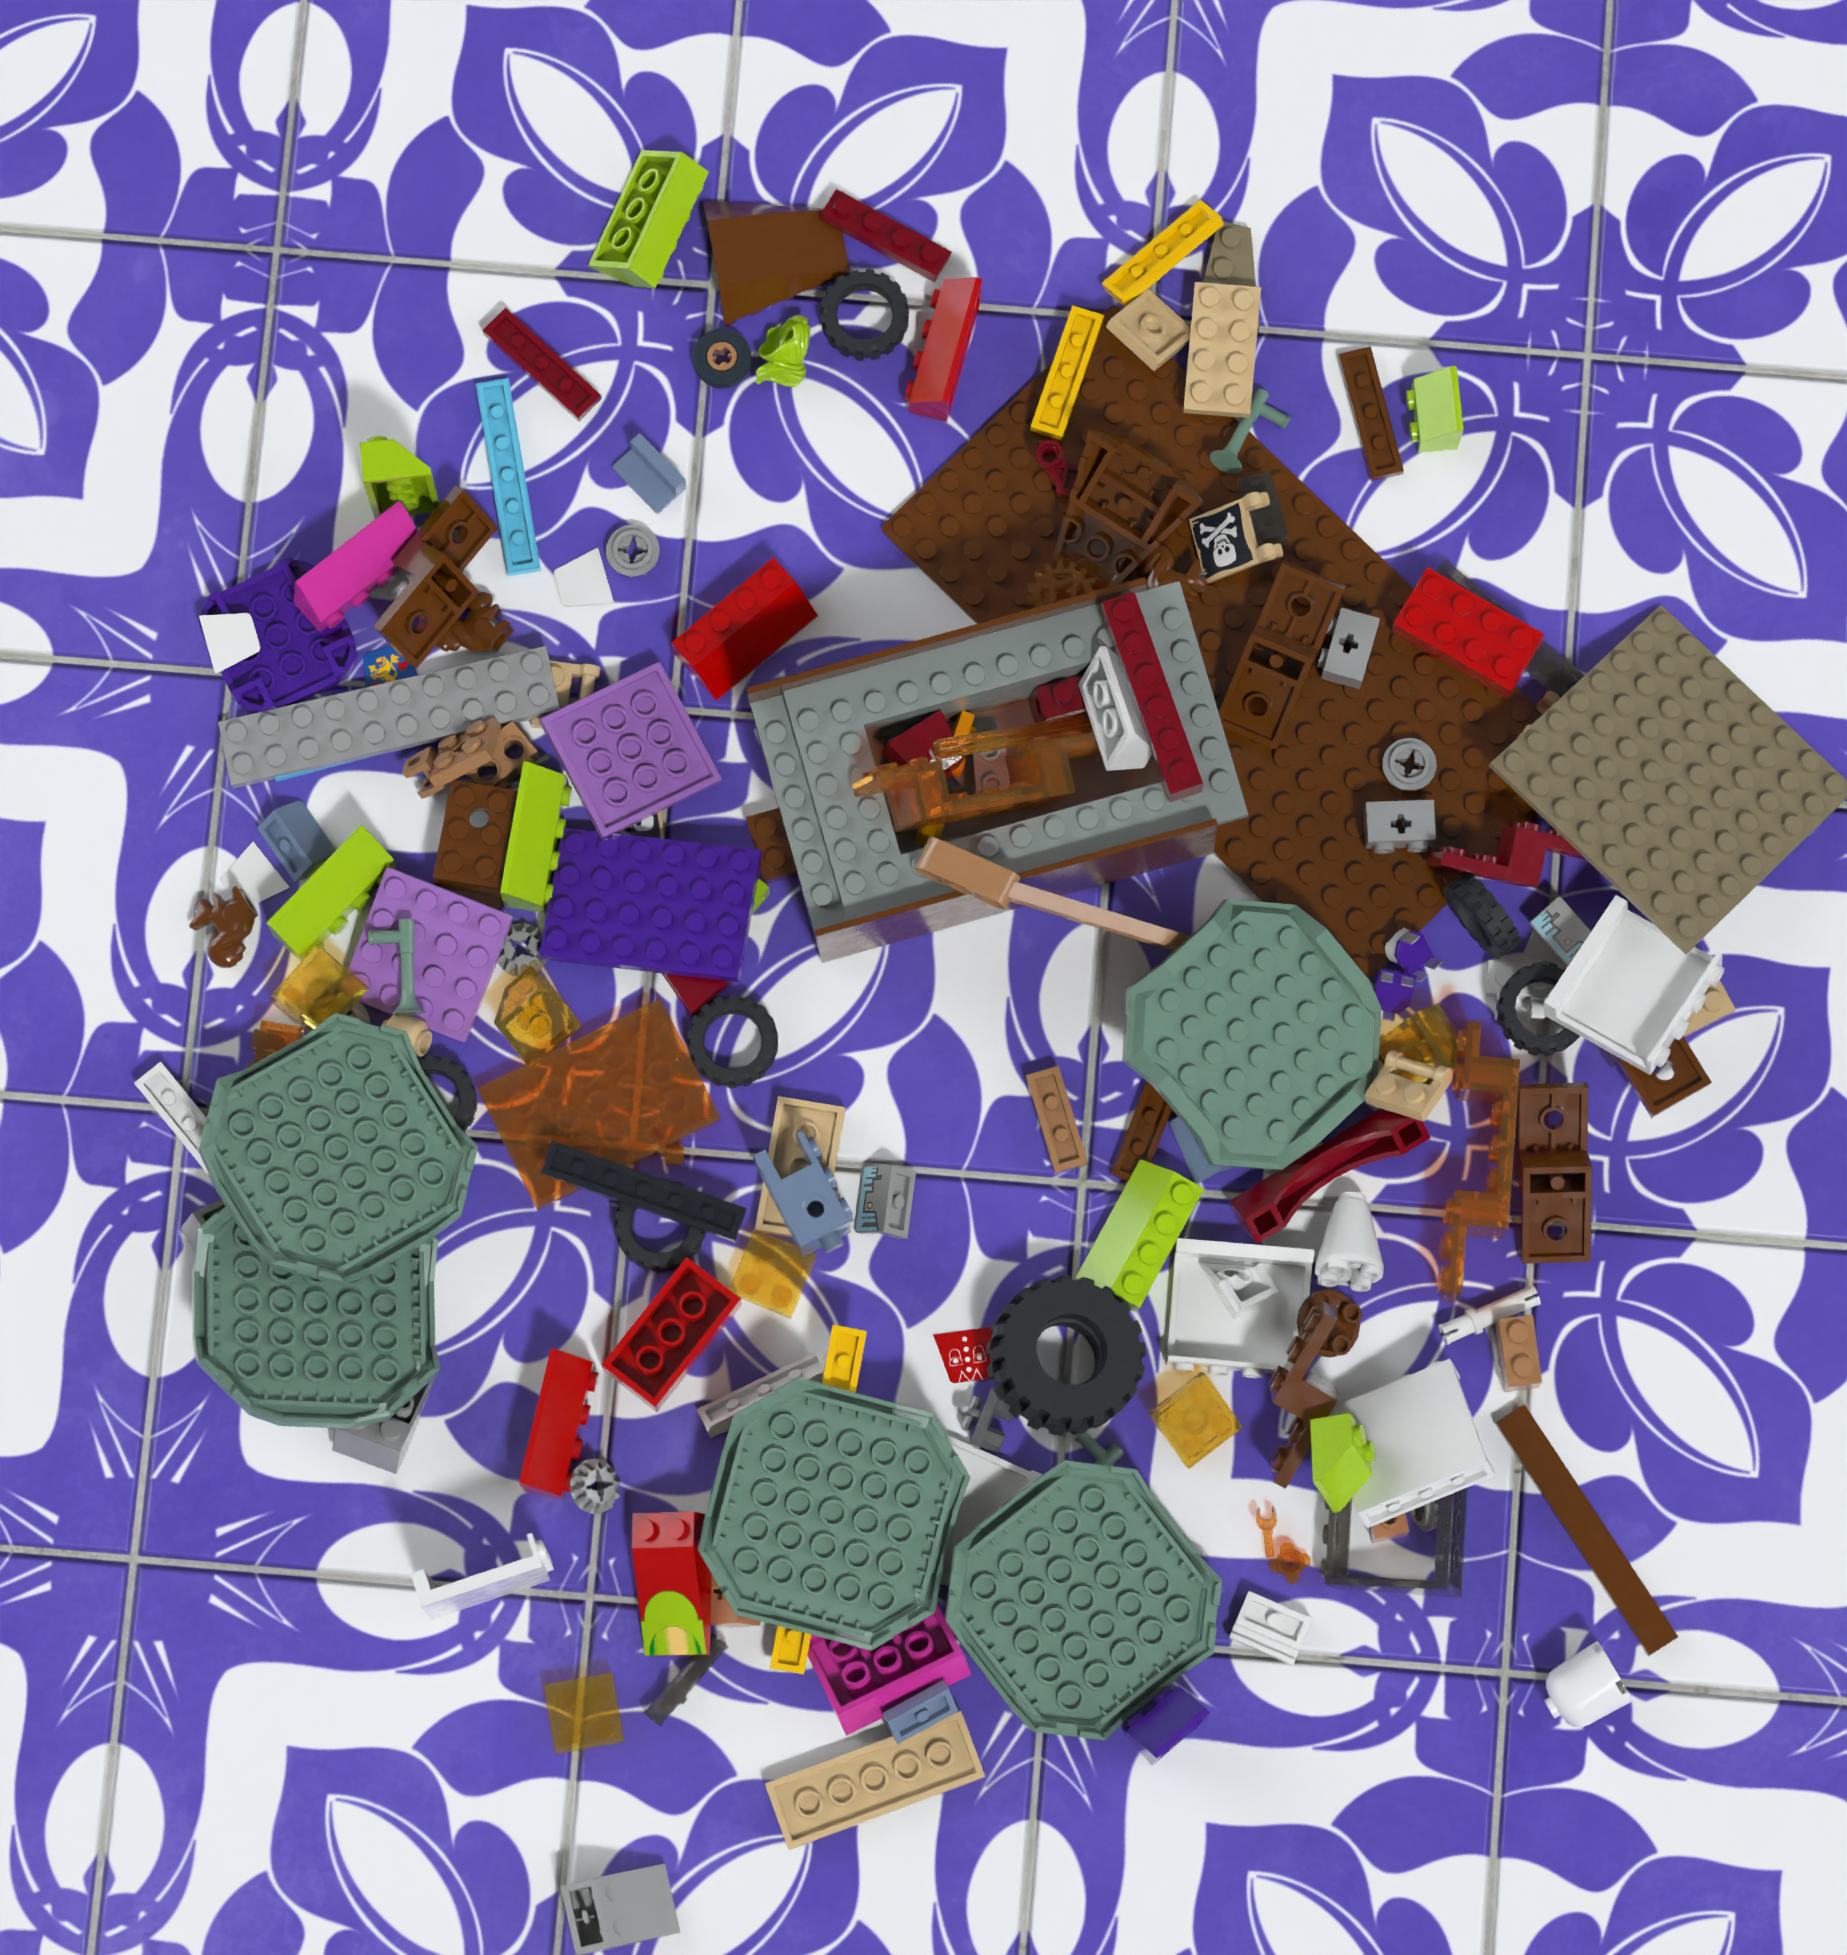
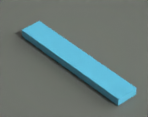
M509 378L476 383L508 577L541 571Z

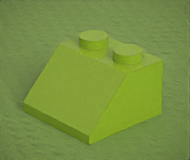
M1449 366L1415 378L1411 390L1406 391L1407 409L1413 410L1414 422H1410L1411 442H1417L1418 452L1458 449L1464 427L1457 366Z
M1351 1413L1310 1420L1313 1483L1333 1513L1340 1512L1372 1476V1461L1376 1460V1450L1373 1441H1368L1363 1425H1358Z

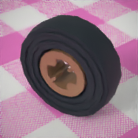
M714 329L705 333L697 341L693 350V367L697 376L705 384L714 388H730L738 385L748 375L752 365V353L747 341L739 333L730 329ZM724 352L728 353L729 363L722 362L720 365L716 364V356H714L716 353L718 355H723Z

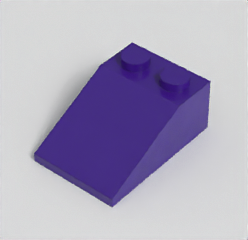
M1167 1687L1153 1699L1156 1706L1146 1714L1143 1710H1140L1127 1722L1130 1729L1126 1731L1125 1735L1152 1766L1203 1723L1210 1714L1206 1707L1181 1687H1177L1173 1692Z

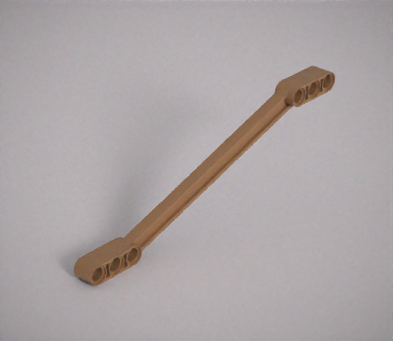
M928 838L914 868L916 872L924 877L1001 910H1006L1011 901L1170 951H1175L1190 937L1183 933L1019 883L1020 876L1013 871L938 838Z

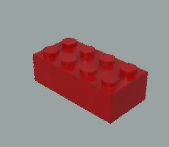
M1428 567L1394 621L1392 628L1393 634L1507 699L1511 696L1544 638V633Z
M686 1257L601 1364L603 1371L654 1411L658 1412L741 1307V1298Z

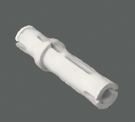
M1532 1284L1528 1285L1524 1289L1476 1310L1473 1308L1465 1310V1315L1439 1324L1440 1333L1445 1334L1452 1331L1441 1336L1446 1345H1449L1451 1342L1474 1333L1478 1335L1483 1332V1328L1495 1324L1498 1319L1508 1318L1540 1305L1539 1296H1532L1537 1294L1535 1287Z

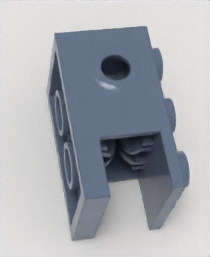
M801 1131L796 1134L798 1145L809 1166L781 1179L766 1149L753 1155L756 1168L801 1256L804 1257L820 1248H823L825 1253H830L843 1245L841 1237L851 1233L850 1222L854 1221L845 1198L838 1199L835 1194L838 1188L829 1167L822 1169L819 1163L822 1161V1154L813 1136L807 1139L804 1132Z

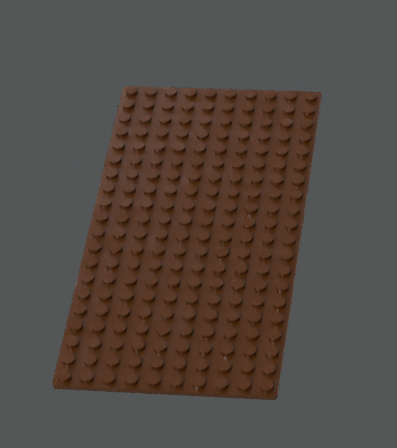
M1112 305L1101 314L1104 315V320L1062 441L1030 430L1053 363L1051 362L883 524L882 532L966 615L978 624L1101 590V588L1053 558L1062 522L1070 501L1056 496L1057 488L1036 461V449L1043 441H1056L1062 447V458L1066 462L1079 465L1086 445L1087 433L1091 429L1126 438L1182 473L1204 502L1160 543L1172 550L1175 556L1173 570L1180 573H1185L1193 561L1197 558L1199 559L1189 519L1239 500L1249 493L1267 492L1270 504L1263 508L1249 511L1258 547L1267 543H1272L1273 545L1279 543L1282 546L1283 556L1207 583V588L1204 592H1195L1197 594L1195 604L1186 602L1218 713L1250 634L1258 623L1284 560L1346 586L1334 617H1339L1341 608L1380 618L1360 689L1321 679L1324 668L1317 666L1322 648L1329 649L1333 638L1325 636L1277 750L1223 727L1248 811V817L1218 825L1213 854L1263 902L1297 905L1323 925L1371 981L1379 973L1380 968L1383 969L1390 962L1385 952L1386 943L1396 932L1403 928L1420 932L1448 904L1443 893L1444 888L1463 874L1426 865L1428 852H1439L1440 847L1447 848L1448 846L1466 850V857L1472 858V854H1484L1495 857L1502 827H1512L1513 822L1530 823L1538 815L1489 765L1517 739L1520 733H1523L1527 725H1532L1543 714L1537 710V706L1519 688L1515 687L1511 696L1507 699L1393 634V623L1414 588L1250 432L1238 453V460L1242 465V470L1237 474H1230L1215 467L1210 460V454L1213 451H1222L1228 445L1239 421L1235 417L1184 413L1187 372L1172 357L1155 371L1145 364L1106 328L1110 319L1121 311L1118 306ZM1051 456L1044 457L1046 461L1054 460ZM1139 564L1119 584L1144 577L1146 579L1147 574L1140 571ZM1296 597L1293 599V607L1297 612L1307 613L1310 611V602L1306 598ZM1345 642L1343 652L1349 654L1352 643ZM1253 697L1250 699V707L1254 712L1263 713L1267 711L1268 706L1263 698ZM1414 738L1421 740L1432 749L1436 757L1437 767L1433 779L1428 785L1416 792L1401 791L1394 785H1390L1383 773L1384 754L1390 745L1400 739ZM1411 753L1406 762L1400 761V765L1405 768L1404 777H1408L1412 769H1420L1419 766L1414 765V753ZM1434 800L1436 840L1433 847H1428V850L1425 852L1417 853L1408 852V848H1394V852L1386 854L1374 853V849H1365L1363 809L1366 802ZM1401 822L1395 823L1394 827L1398 829V833L1403 834L1405 828L1402 827Z

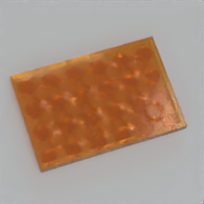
M661 998L477 1088L537 1211L581 1190L580 1188L541 1175V1170L552 1141L628 1167L721 1121V1117Z

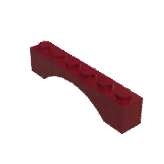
M1135 591L1102 602L1101 613L1137 703L1169 803L1202 792L1203 781Z
M1380 1108L1298 1158L1284 1169L1275 1172L1229 1201L1230 1206L1240 1226L1258 1244L1286 1227L1300 1206L1317 1190L1333 1179L1367 1163L1402 1156L1431 1137L1423 1121Z

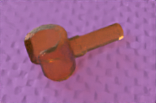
M683 1144L660 1145L658 1147V1151L665 1155L666 1165L685 1164Z
M1272 1506V1517L1266 1520L1261 1518L1260 1507H1258L1256 1510V1523L1262 1529L1264 1535L1265 1557H1274L1272 1534L1273 1528L1277 1524V1512Z

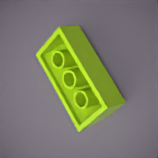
M641 150L588 266L634 287L656 288L658 282L663 277L664 269L671 254L676 249L679 236L690 218V212L696 199L704 188V182L709 172L683 152Z
M375 436L368 438L367 442L359 443L363 483L375 519L398 501L404 505L409 515L433 513L440 505L431 468L394 439L387 440V437Z
M523 761L500 894L504 907L545 913L546 904H549L554 888L550 884L551 873L557 869L560 855L559 851H555L557 839L563 838L564 828H566V819L561 818L563 806L569 807L572 786H567L566 775Z
M360 825L270 918L267 925L273 937L300 962L304 963L308 958L313 960L324 949L325 945L323 942L331 934L336 936L348 924L346 918L355 909L360 911L369 903L372 898L370 893L380 885L386 867H396L394 859L367 829Z
M1140 1159L1075 1279L1078 1281L1082 1277L1094 1280V1286L1100 1289L1107 1286L1115 1292L1113 1297L1120 1304L1125 1301L1132 1311H1137L1146 1298L1205 1188L1174 1171Z

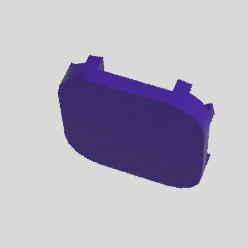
M292 557L279 560L280 564L222 592L216 590L208 596V600L201 610V615L249 613L252 617L260 645L259 652L220 671L234 700L240 708L250 714L266 712L302 702L341 683L350 676L356 666L358 651L353 634L345 619L332 629L326 627L319 632L294 604L295 582L315 567L306 561L293 560ZM199 620L201 632H202V635H203V637H204V639H205V636H204V633H203V629H202V626H201V622H200V620Z

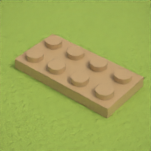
M1195 282L1184 413L1250 418L1261 287Z
M778 1096L768 1155L781 1179L809 1166L798 1145L796 1134L801 1131L804 1132L807 1139L813 1136L822 1154V1161L819 1162L822 1169L829 1167L834 1176L845 1107ZM763 1182L755 1231L792 1237Z

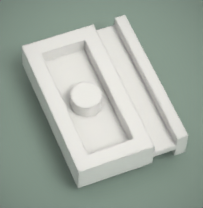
M1248 1591L1229 1639L1293 1666L1313 1618Z

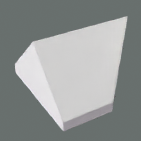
M1198 1262L1233 1319L1238 1318L1279 1292L1262 1263L1251 1266Z

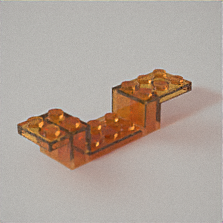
M1093 728L1090 729V732L1082 734L1080 730L1062 733L1058 738L1050 739V735L1033 738L1029 743L1016 746L1017 752L1005 757L1011 782L1009 788L999 790L998 786L979 790L977 794L969 796L968 792L949 796L942 761L928 762V757L907 761L908 764L897 766L896 762L877 766V770L863 773L864 779L853 783L852 787L855 797L886 792L894 830L899 832L1050 804L1076 792L1068 759L1096 755L1101 752Z
M1467 1021L1464 1029L1459 1030L1458 1037H1455L1454 1057H1459V1064H1456V1068L1453 1070L1451 1090L1457 1091V1101L1494 1104L1490 1112V1127L1495 1128V1135H1492L1491 1141L1489 1140L1487 1161H1493V1169L1490 1168L1489 1174L1486 1175L1485 1192L1455 1190L1451 1199H1446V1204H1443L1442 1225H1447V1233L1444 1232V1236L1440 1240L1439 1258L1445 1259V1267L1442 1266L1441 1272H1438L1437 1292L1443 1293L1442 1302L1456 1303L1462 1294L1466 1236L1502 1239L1509 1226L1520 1059L1479 1056L1481 1022Z

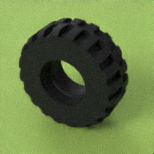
M1059 1275L1055 1280L1045 1278L1036 1281L1031 1287H1026L1020 1291L1004 1307L990 1331L992 1336L991 1340L987 1343L986 1356L990 1358L991 1364L987 1367L989 1379H995L998 1386L994 1390L1000 1401L1005 1399L1011 1406L1008 1411L1016 1419L1021 1415L1028 1420L1027 1426L1035 1430H1039L1041 1427L1047 1428L1049 1434L1062 1435L1064 1432H1071L1072 1435L1085 1433L1088 1429H1096L1120 1412L1133 1398L1138 1390L1136 1386L1143 1378L1145 1366L1142 1364V1358L1146 1356V1346L1144 1342H1140L1138 1337L1142 1332L1138 1320L1132 1321L1128 1314L1132 1309L1125 1301L1120 1304L1113 1297L1115 1293L1107 1286L1100 1289L1094 1286V1280L1082 1277L1079 1281L1073 1280L1071 1275ZM1052 1326H1064L1079 1332L1088 1341L1094 1353L1095 1368L1087 1381L1080 1385H1068L1056 1381L1045 1372L1037 1355V1340L1043 1331Z

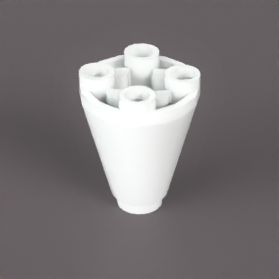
M1344 1192L1338 1196V1201L1335 1202L1316 1261L1315 1274L1318 1276L1317 1283L1321 1286H1350L1353 1291L1366 1292L1371 1289L1372 1283L1377 1282L1383 1277L1384 1265L1370 1207L1366 1202L1365 1195L1358 1192Z

